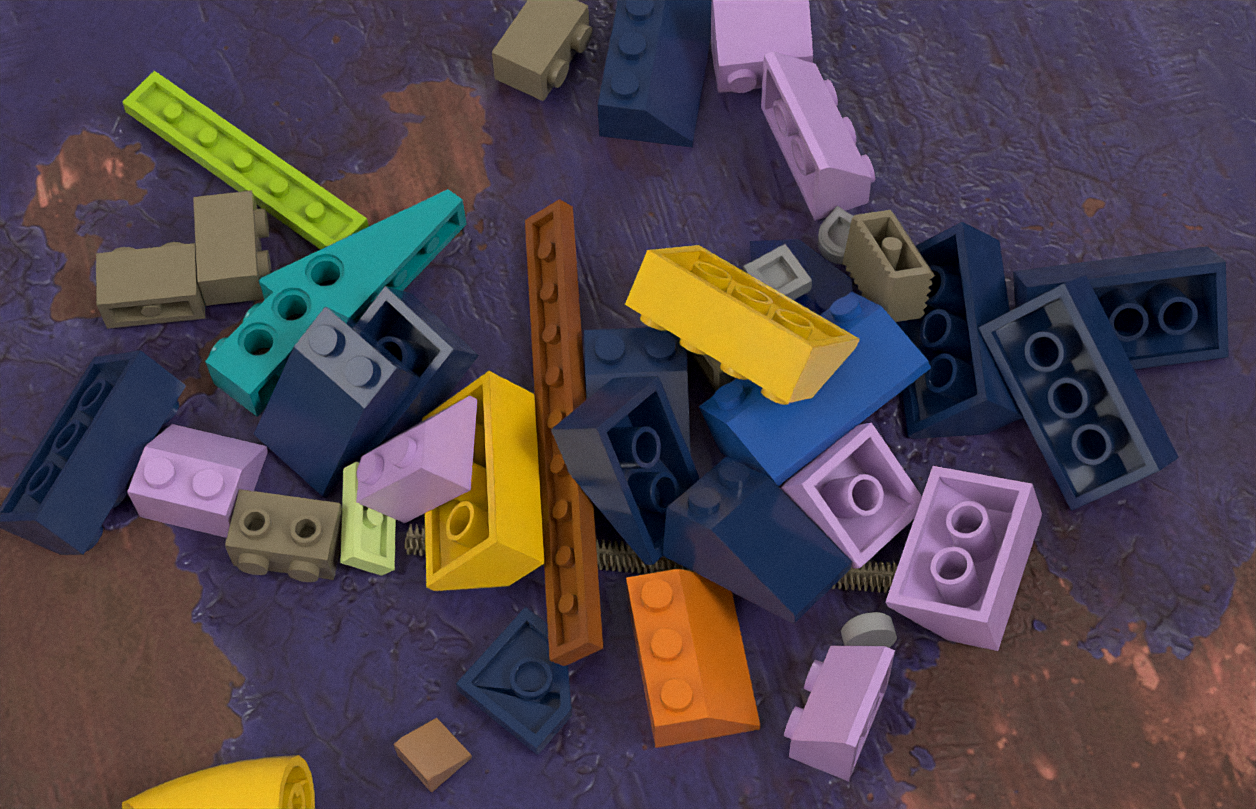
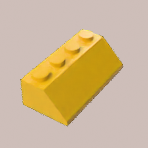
M700 245L647 250L625 303L626 306L641 314L640 320L647 326L661 331L668 330L681 338L679 343L685 349L696 354L711 356L721 362L720 369L723 372L738 379H749L762 387L761 393L763 396L783 405L813 398L855 350L860 340Z
M491 371L486 372L422 418V421L468 396L477 399L471 490L425 513L426 588L433 591L510 586L544 564L535 397L528 390Z

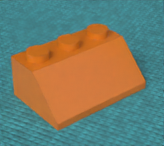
M683 569L627 577V602L655 748L760 730L759 716L732 592L695 572Z

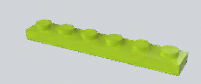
M153 71L122 101L126 113L238 192L252 190L255 202L259 207L265 208L269 214L320 250L369 227L366 217L156 71Z

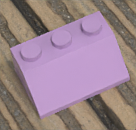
M771 51L764 54L761 109L814 220L817 221L828 217L836 206L846 211L867 204L869 202L871 183L875 182L874 169L869 157L866 154L861 156L855 145L856 134L852 122L848 117L842 118L837 109L838 99L832 82L829 79L823 80L816 64Z
M932 466L886 599L887 606L948 641L998 651L1042 516L1033 484Z

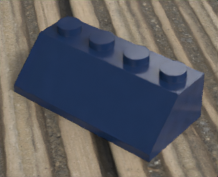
M712 0L617 1L597 105L599 136L693 148L711 44Z
M960 222L916 245V248L935 275L930 279L933 283L929 286L931 292L927 294L929 299L925 302L927 307L923 309L925 314L921 318L896 322L926 357L931 366V369L902 390L907 435L913 439L985 435L1023 418L979 330L980 326L1010 312L1000 240L964 222Z
M1208 246L1013 271L1015 308L1086 274L1134 369L1229 357L1226 261Z
M1086 274L1066 282L979 327L1071 511L1152 475L1179 458Z
M141 350L94 357L1 504L0 528L59 555H84L85 552L92 549L102 536L103 527L101 525L110 510L118 506L127 495L129 489L127 482L138 466L145 446L155 438L161 426L169 422L179 408V401L177 400L186 385Z

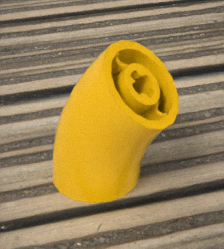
M299 755L274 756L237 761L175 778L123 801L122 809H315V791L311 771L306 760Z

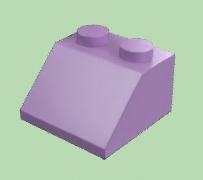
M809 0L711 1V51L718 93L731 91L745 93L753 89L762 88L764 54L771 51L813 63Z
M468 396L363 455L357 468L358 490L356 503L407 523L470 491L477 399Z
M872 422L854 427L778 486L852 561L851 567L854 569L861 568L915 518L922 498Z
M171 424L145 446L129 486L128 494L139 516L142 518L227 538L239 489L254 491L268 453V448L264 445Z
M830 646L824 663L816 659L814 660L804 685V689L810 691L811 694L804 709L797 706L794 707L784 732V736L791 739L789 758L849 782L886 692L895 650L885 646Z

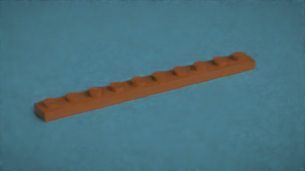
M559 199L525 220L549 660L566 666L603 649L593 502L569 474L551 431L554 426L586 401L573 206Z

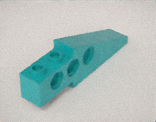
M447 189L262 277L259 280L264 301L255 304L248 310L243 323L229 337L220 339L213 346L209 357L205 361L213 383L258 417L266 408L293 347L325 306L351 318L357 323L385 286L403 291L466 226L463 199ZM336 280L332 285L320 286L324 281ZM304 314L297 320H286L291 315ZM271 348L265 354L252 355L258 349Z

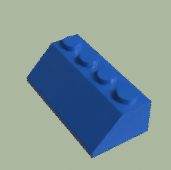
M850 292L848 295L837 299L828 310L820 315L860 340L855 350L813 398L791 402L788 405L779 404L763 396L761 393L762 387L749 379L742 380L736 378L731 383L720 387L714 396L699 406L716 445L722 454L770 477L779 486L931 369L926 357L884 308L854 292Z

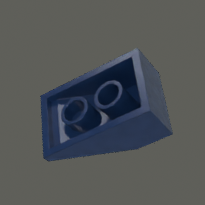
M387 286L383 288L356 324L416 374L420 380L356 459L359 463L363 455L413 427L449 395L479 356L413 294Z
M325 306L293 347L254 435L321 496L327 497L343 477V468L356 461L420 378L351 318Z
M651 327L584 330L586 400L612 378L659 376L691 455L686 349L679 343L681 338L668 330L661 331Z
M659 376L612 378L554 426L551 431L571 477L644 564L654 565L663 556L667 507L700 478Z
M727 456L672 502L666 510L663 556L793 624L851 570L852 561L770 477Z

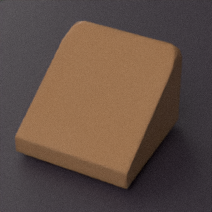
M438 718L406 734L393 744L397 756L431 793L472 758V755Z

